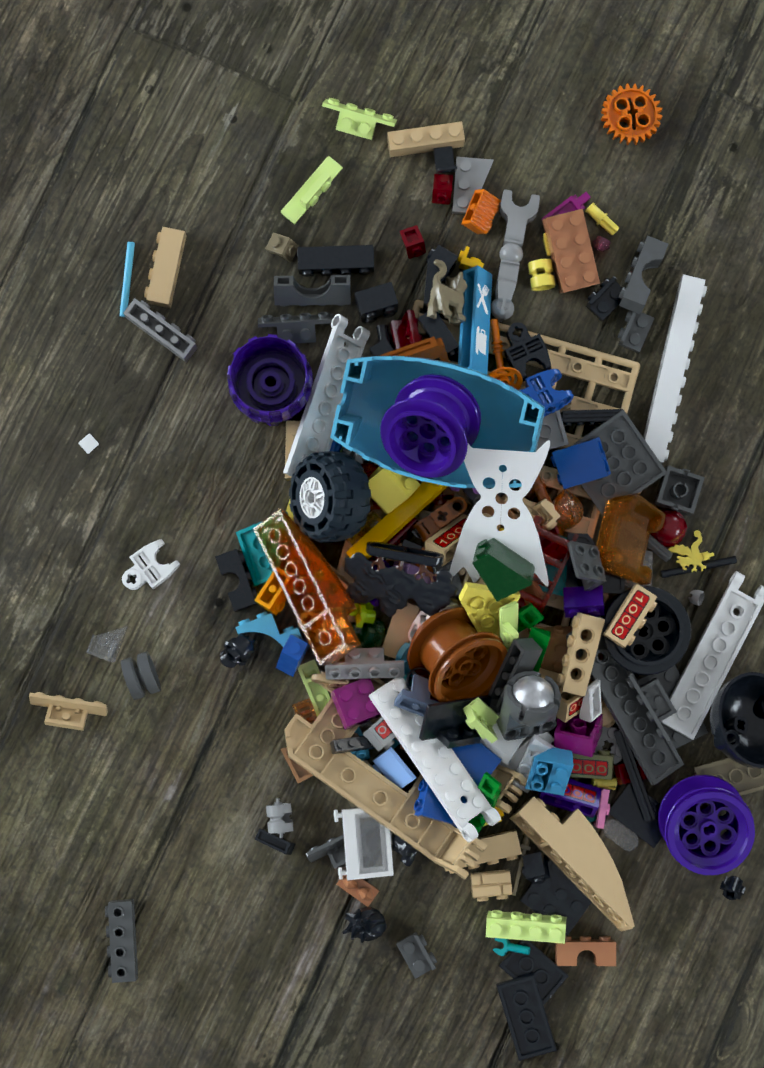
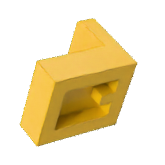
M466 246L465 251H460L458 262H461L460 269L467 270L477 265L483 268L484 263L480 259L475 257L467 258L470 247Z

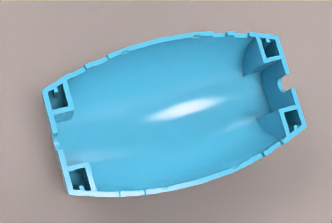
M371 356L347 360L340 393H343L341 403L337 405L330 438L346 449L359 454L367 461L370 460L382 468L420 481L450 487L475 488L464 461L456 471L449 475L438 478L421 477L397 465L383 446L380 426L384 414L395 404L398 393L405 385L417 377L430 374L443 375L458 381L476 399L481 412V425L477 439L471 446L472 448L536 452L545 407L522 391L499 379L467 367L428 358ZM500 465L499 470L505 472L507 467ZM487 477L483 480V486L485 488H494L495 480ZM513 479L509 482V487H522V484L519 480Z

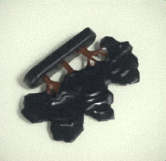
M374 541L367 543L366 552L371 556L378 557L375 561H369L360 552L353 554L351 558H345L344 571L355 579L346 589L347 595L350 596L349 599L353 603L367 604L369 601L377 598L380 610L389 618L396 613L397 609L401 610L406 607L407 600L410 598L415 600L421 611L429 616H433L439 613L440 609L448 606L450 598L455 596L458 588L452 584V575L449 571L440 570L433 574L427 569L426 566L439 567L443 564L444 555L438 552ZM383 558L398 560L399 563L397 566L387 568ZM404 562L419 564V571L415 574L405 573L403 570ZM374 565H378L377 570L373 569ZM423 573H425V576L429 575L430 584L426 583L423 579Z

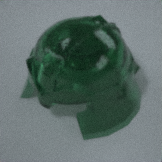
M375 618L373 624L363 623L362 628L356 627V622H353L350 632L351 647H380L385 640L387 632L385 624L380 621V618Z

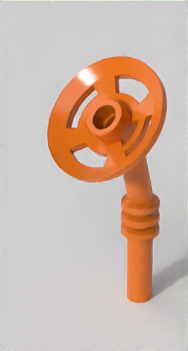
M491 319L493 338L491 344L494 345L492 346V349H494L492 352L495 353L497 369L488 375L519 390L523 383L522 375L515 368L504 367L502 355L504 349H502L503 345H501L503 341L500 340L498 319ZM515 374H516V376H517V382H516V384L514 383V380H515L514 375H515Z

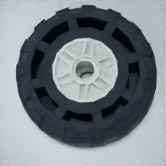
M339 451L317 452L304 458L303 462H300L295 468L296 472L292 475L290 481L291 488H289V505L296 525L300 527V531L304 535H308L309 538L315 539L318 542L344 541L353 537L361 530L360 527L365 525L366 517L371 507V489H369V480L367 474L363 471L364 468L359 462H356L355 458Z

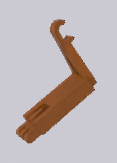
M434 336L380 355L428 359L440 358V361L449 362L441 337L435 339Z

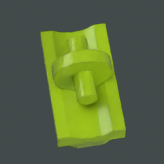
M351 600L345 602L344 612L350 616L355 615L356 627L362 628L363 623H374L376 611L373 610L374 606L370 602L367 604L353 603Z

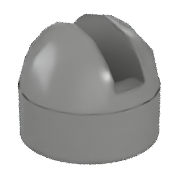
M692 590L690 592L692 597H688L692 604L700 606L704 600V591Z

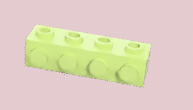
M492 910L488 911L486 937L565 944L567 917Z

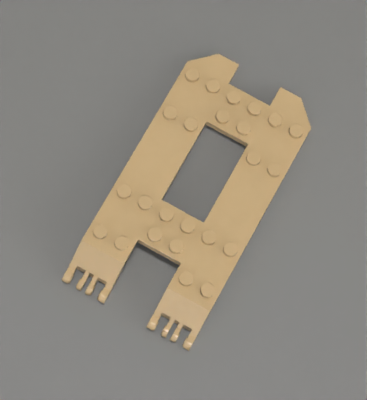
M370 678L375 691L386 684L379 678ZM349 679V684L360 679ZM321 685L323 688H325L326 690H328L330 693H331L334 689L339 688V687H329V686ZM332 697L313 724L297 713L294 715L284 729L288 757L436 864L456 873L463 879L468 877V872L457 866L461 860L468 867L473 868L475 863L464 856V854L478 861L480 856L469 850V846L472 844L483 852L487 845L478 838L470 843L467 842L459 829L451 824L414 815V804L420 792L418 787L423 779L421 774L407 793L351 752L332 754L330 742L335 739L351 738L359 727L357 725L347 730L344 729ZM382 716L370 721L376 723ZM498 764L491 774L492 777L502 784L495 807L509 814L512 807L501 801V798L505 796L511 802L516 803L518 798L507 791V789L521 796L522 790L511 783L513 780H516L525 787L527 778Z

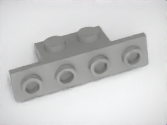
M384 648L345 649V662L325 663L326 679L403 678L404 660L384 661Z

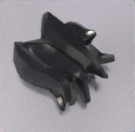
M363 907L356 910L353 914L345 913L347 917L344 918L350 923L342 933L352 932L351 940L359 938L361 943H363L364 941L379 938L385 932L387 924L379 910L373 907Z

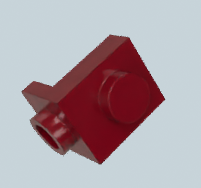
M434 174L432 203L450 204L453 175Z
M636 760L642 780L647 779L639 762ZM625 764L615 765L614 770L618 785L631 782Z

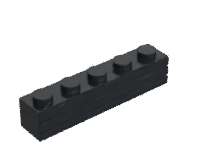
M623 409L567 410L561 412V418L565 426H572V424H577V426H583L584 424L596 425V423L603 424Z
M365 736L335 739L330 742L332 754L375 749Z

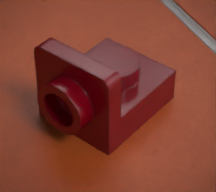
M417 225L399 231L409 259L426 253L425 243Z

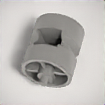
M277 798L276 803L266 805V814L270 818V821L267 822L268 833H277L279 838H283L285 832L294 831L293 820L289 818L292 814L291 803H282L280 798Z

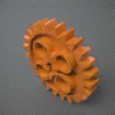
M635 83L633 88L626 84L625 89L620 85L618 92L613 89L611 92L612 96L607 95V101H604L602 105L605 108L601 110V114H604L601 121H606L603 128L609 127L607 134L614 133L613 140L619 137V143L626 140L627 145H629L630 141L633 140L634 144L637 145L638 139L644 143L645 137L651 139V133L655 134L657 132L656 127H659L661 124L659 120L662 119V115L659 113L662 111V108L657 107L660 100L654 101L656 94L649 95L650 89L644 92L643 85L640 89H637ZM628 99L631 100V114H628L630 111V104ZM635 102H642L643 107H638ZM617 104L624 105L625 109H619ZM632 115H635L633 118V124L636 130L632 129ZM643 119L647 124L641 125L638 120ZM620 122H626L628 127H621Z

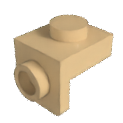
M546 498L533 507L545 521L539 528L540 532L546 529L550 531L558 524L556 520L560 515L555 510V506L550 501H547Z

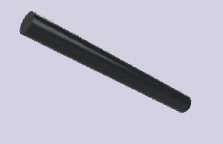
M736 556L702 562V564L706 566V569L736 564L737 559ZM689 565V567L685 566L687 570H683L682 567L662 570L660 574L662 578L691 573L694 567ZM697 566V571H701V567Z

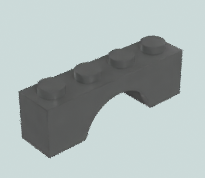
M648 235L644 242L640 241L636 251L639 252V255L634 257L630 266L633 268V271L628 272L625 282L628 284L626 288L622 287L618 297L621 298L619 306L641 314L651 291L642 279V272L649 268L659 267L668 243Z
M331 275L328 282L319 288L303 287L295 280L294 276H274L275 306L351 305L350 275Z

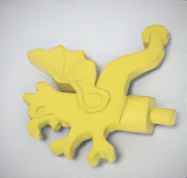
M696 530L694 536L698 537V539L692 544L691 550L683 544L680 546L675 544L674 547L668 549L673 553L681 555L677 556L678 560H676V563L680 564L683 570H687L685 566L693 565L694 568L691 572H697V566L701 567V571L706 569V566L701 562L709 560L710 557L714 556L713 552L708 553L706 551L700 553L698 547L702 542L701 532Z

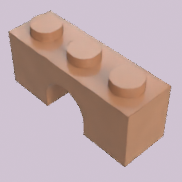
M566 936L565 944L555 943V964L557 966H577V956L584 950L593 952L594 964L596 966H616V942L610 936H599V939H591V936H579V939H572V936Z

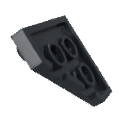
M567 533V543L574 541L597 546L606 577V582L601 584L603 585V593H624L625 574L598 547L588 534ZM568 548L566 551L565 587L583 586L582 579L576 578Z

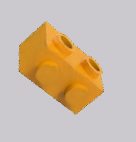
M275 568L254 601L276 616L285 607L288 597L294 593L297 583L290 576Z

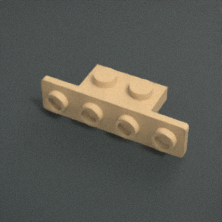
M42 692L30 693L29 695L31 705L48 707L44 722L45 725L84 731L88 714L107 716L108 713L107 705L99 701L88 702L80 698L68 699L61 695L49 696Z

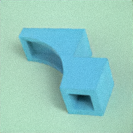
M267 611L256 615L257 619L250 621L249 618L238 622L239 626L235 627L238 635L251 632L269 635L277 640L283 648L290 634L302 637L299 628L294 629V626L283 629L284 633L280 634L273 614H268Z

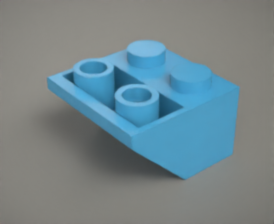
M553 747L536 755L525 789L564 796L574 766L572 751Z

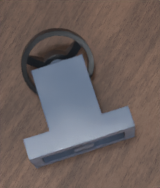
M417 667L410 670L406 677V686L410 691L402 689L395 699L394 706L424 717L427 705L439 702L430 699L429 678L418 675L415 670L421 669L430 676L429 671L425 668ZM411 673H412V675H413V678H412V686L410 687V685H409V677H410V675H411Z

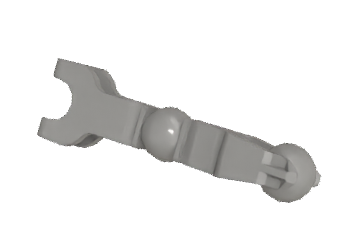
M506 189L503 191L499 209L502 218L506 221L503 247L499 252L501 262L495 290V300L491 303V313L499 322L509 319L514 313V304L511 300L517 284L519 265L523 258L522 246L526 225L536 218L540 200L539 195L532 194L529 204L519 207L512 201V191Z

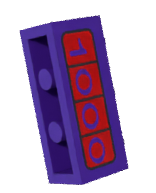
M569 779L564 796L539 792L538 798L547 805L571 812L579 809L583 815L593 818L599 807L601 788Z

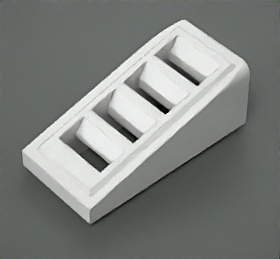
M598 679L587 687L579 714L581 720L590 723L602 714L600 680Z

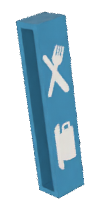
M477 265L463 271V278L468 288L464 292L465 303L462 314L465 316L466 321L460 323L458 365L487 375L492 274Z

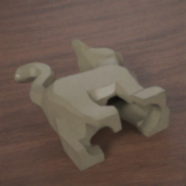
M437 259L434 261V264L439 267L440 271L433 277L427 317L436 319V312H442L444 318H448L450 324L457 325L466 321L465 316L462 314V309L465 303L464 292L468 285L463 278V272H459L453 278L446 277L448 286L442 284L440 280L445 277L447 266L442 260Z

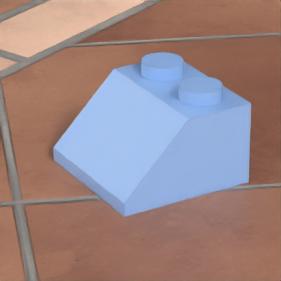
M391 746L373 759L375 764L372 767L380 774L383 773L388 780L401 789L416 778L414 773Z

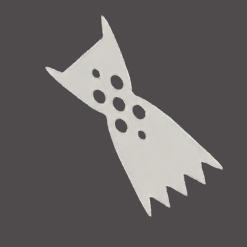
M550 440L546 441L536 452L472 448L468 444L464 463L474 487L481 495V499L475 504L463 526L449 571L452 577L464 567L473 583H476L480 575L472 561L477 544L485 539L495 538L532 563L535 567L534 573L548 587V575L538 531L522 499L530 491L538 477L550 448ZM505 465L507 467V470L505 472H501L499 470V466ZM487 477L493 478L495 480L494 488H485L483 480ZM517 479L521 482L522 487L520 490L514 491L510 489L509 482ZM502 492L508 496V501L505 504L497 503L495 497L498 493ZM491 506L494 509V515L492 517H485L482 514L483 507ZM511 508L519 509L520 517L511 519L508 516V510ZM499 524L504 526L503 531L497 530Z

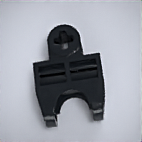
M513 323L506 334L511 347L505 349L503 353L510 367L517 369L521 373L524 382L527 378L525 373L527 362L536 361L540 366H543L545 371L551 369V362L540 333L531 337L523 323ZM515 330L516 332H521L519 337L517 335H513Z

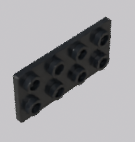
M490 695L478 696L490 707L492 700ZM477 697L428 704L419 739L424 741L437 738L448 749L480 743L481 737L475 728L472 730L465 721L467 717L463 710L465 706Z

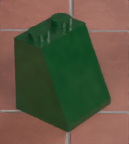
M495 538L485 539L477 544L472 564L497 602L532 585L535 571L532 563Z

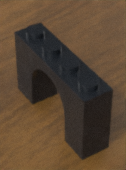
M436 312V319L427 317V313L420 316L418 322L428 338L434 336L437 339L441 337L448 358L451 359L456 356L459 344L438 312ZM386 338L370 348L372 356H380L381 354L393 351Z

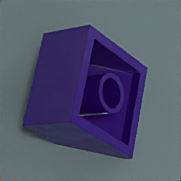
M603 585L591 591H585L584 586L563 587L565 618H573L577 615V612L596 617L605 615Z

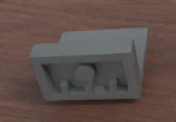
M574 541L568 542L567 545L576 578L582 579L584 590L591 591L605 583L606 577L597 546Z

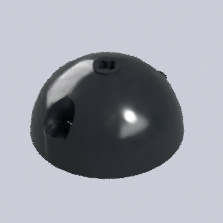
M758 672L743 673L729 680L715 696L710 711V727L714 735L715 747L731 760L750 768H764V674Z

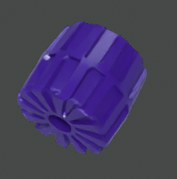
M268 334L266 337L257 338L255 336L250 338L248 343L241 348H237L233 354L232 364L228 366L227 380L231 398L236 407L253 422L258 424L264 422L269 426H279V423L282 421H293L298 417V413L305 409L312 392V370L306 356L302 354L297 345L291 340L286 341L273 334ZM268 379H275L276 384L273 387L266 385Z

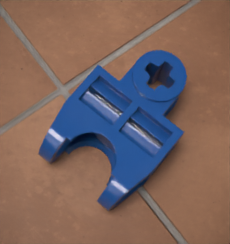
M558 369L542 371L526 378V388L520 390L545 407L544 416L560 410L569 404L574 397L571 390L558 391L552 388L555 382L562 377Z

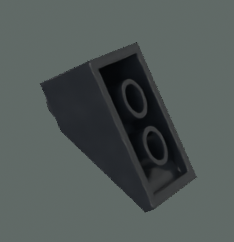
M440 245L436 249L432 248L427 256L426 263H428L422 310L425 313L430 301L433 277L440 271L439 267L434 264V261L437 259L442 260L447 266L446 275L440 280L442 284H445L446 277L451 275L457 264L458 256Z

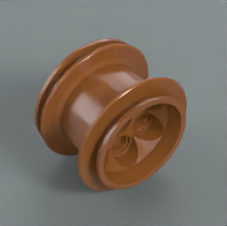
M458 607L434 614L418 628L412 638L407 661L410 670L422 667L429 671L430 676L424 670H415L418 675L429 678V691L441 703L485 696L490 691L508 651L501 638L496 634L477 632L464 607Z

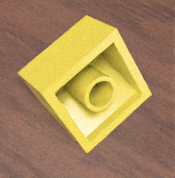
M380 466L368 478L371 498L386 515L407 500L421 485L416 479L397 474Z

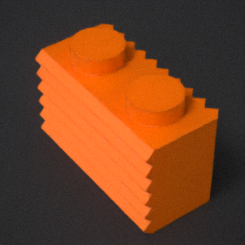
M485 189L475 190L461 225H464L476 234H487L492 227V220L495 214L499 211L501 200Z

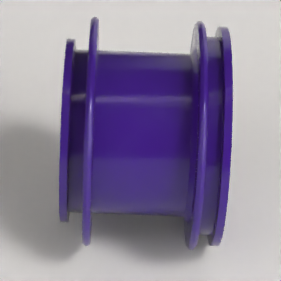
M423 375L405 385L398 393L395 404L384 414L380 426L381 440L391 459L404 470L421 477H443L456 471L465 460L468 444L472 446L479 434L481 412L472 393L458 381L443 375Z
M695 775L685 778L670 788L660 804L658 812L660 832L672 856L688 870L702 875H719L733 870L749 855L755 838L753 816L738 791L727 781L711 775ZM708 803L705 809H700L701 804ZM721 810H727L725 815L718 816ZM686 815H693L690 820H684ZM710 824L712 825L711 828L703 830L705 826L708 827ZM723 829H726L725 832L721 835V831ZM688 834H695L692 839H686Z

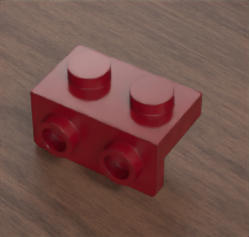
M407 310L402 320H392L390 322L395 350L422 341V336L418 331V318L415 317L414 310Z

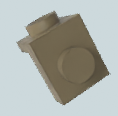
M273 232L265 249L269 253L281 256L288 262H292L299 245L291 238Z

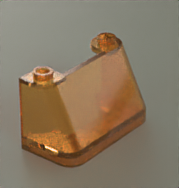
M638 493L614 497L607 502L596 546L599 550L605 572L639 585L650 584L652 579V569L648 566H643L649 535L662 529L666 514Z

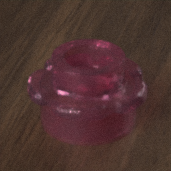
M597 236L596 240H593L595 249L601 252L610 249L609 245L611 242L606 238Z

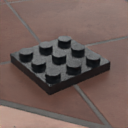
M549 859L547 862L551 878L545 879V882L541 884L531 883L520 898V901L536 913L567 917L566 936H568L592 902Z

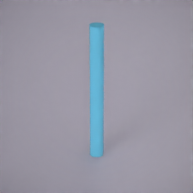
M127 242L120 317H125L123 312L129 303L134 242Z

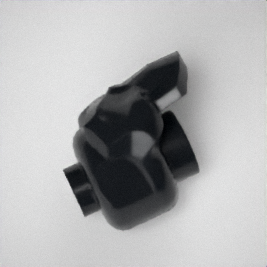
M240 634L237 638L225 641V649L220 652L221 664L228 668H234L237 664L239 666L246 665L250 656L255 652L254 640L250 636Z
M393 833L392 848L402 855L400 861L410 867L418 850Z

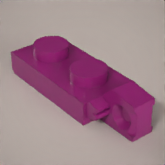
M587 192L580 197H577L576 194L570 196L541 220L579 209L584 210L586 208L584 204L591 197Z

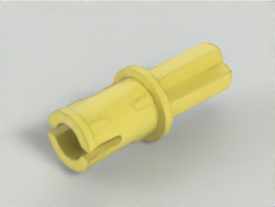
M594 202L586 209L585 212L597 222L596 224H600L610 235H614L618 231L619 227Z

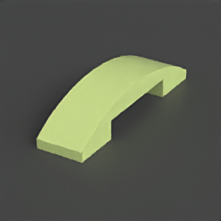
M315 659L299 665L298 671L318 717L331 697L328 690L318 683L311 681L312 674H321Z

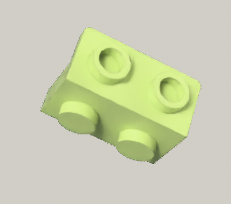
M477 697L463 708L467 717L465 721L472 730L474 728L477 730L482 739L486 738L493 743L498 738L492 726L496 724L499 715Z

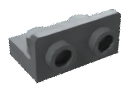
M629 310L625 318L627 325L625 328H621L617 337L620 339L618 345L640 353L654 317L642 312L638 314Z
M414 932L396 943L415 979L430 970L436 969L435 963H437V960L432 952H427L425 946L428 944L422 934L419 936L417 932Z

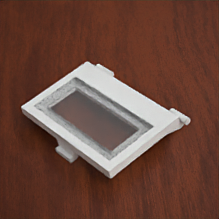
M360 808L343 809L340 813H338V810H334L335 822H338V818H342L346 861V870L338 867L339 879H343V875H347V880L393 876L392 833L390 830Z

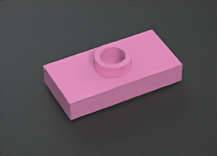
M601 788L599 807L595 813L596 820L593 822L596 828L604 829L605 817L610 812V804L608 803L610 790Z

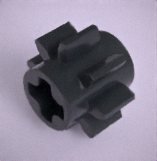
M726 876L720 885V889L724 890L722 895L729 900L740 899L746 889L745 886H742L743 880L737 876H730L729 878Z

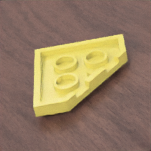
M466 582L459 595V600L477 632H491L499 636L500 607L514 601L518 602L521 595L518 591L497 602L486 585Z

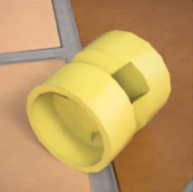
M538 259L528 263L529 275L532 276L530 278L532 291L549 290L556 286L554 275L551 274L553 272L551 259Z

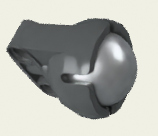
M523 671L514 675L509 680L503 694L500 717L496 721L505 740L526 738L534 734L539 735L555 728V720L562 698L559 687L552 678L545 676L543 679L539 672Z

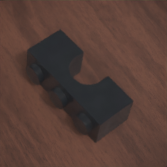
M238 549L215 556L222 576L232 573L239 577L240 583L238 588L228 593L233 610L237 612L256 605L257 603L254 600L258 594L256 589H252L249 583L253 580L249 570L245 571L243 564L246 563L243 552L239 553Z

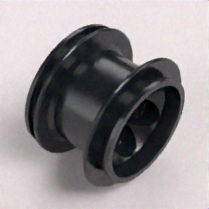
M642 586L657 596L655 600L657 605L653 610L652 617H644L647 619L643 626L646 629L644 631L646 635L644 637L639 636V629L637 628L634 633L636 636L631 646L627 645L624 648L604 635L603 638L609 654L620 666L633 672L634 675H653L669 670L682 659L690 643L691 623L686 609L674 595L661 588ZM631 589L616 595L604 607L605 615L601 616L605 619L603 633ZM660 621L666 624L664 632L658 630V623ZM654 640H658L661 643V648L658 651L652 647ZM636 644L642 647L640 655H636L633 651Z

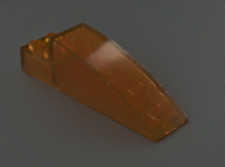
M279 508L253 528V531L318 664H334L361 645L347 617L357 608L338 576L317 547L300 531V528L282 508Z

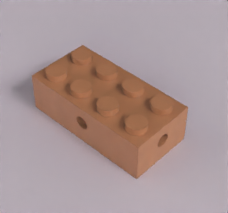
M583 209L543 219L559 293L562 294L600 284Z

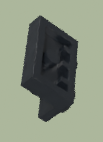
M615 276L611 279L607 278L600 285L602 289L598 293L594 291L587 298L589 302L586 307L601 322L621 302V298L618 297L622 287L616 282L617 278Z

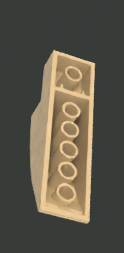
M532 797L527 800L510 819L621 932L632 929L635 925L622 879L603 841L582 812L576 809L559 822V817L553 812L550 813L540 798Z

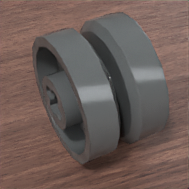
M148 651L137 654V664L131 657L121 660L123 676L134 700L145 697V687L150 694L161 691L158 674Z

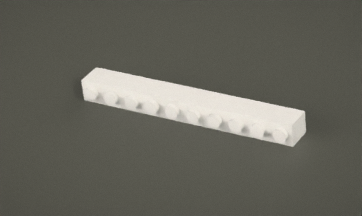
M684 274L679 281L643 436L661 464L668 459L669 450H667L668 442L671 443L673 432L671 428L672 424L675 425L678 416L675 410L676 406H679L681 403L682 395H679L680 389L684 388L686 382L684 371L689 368L690 359L688 354L689 351L692 352L695 341L692 340L693 333L696 334L699 325L696 319L697 315H700L702 312L703 304H700L701 298L705 297L707 286H704V279Z

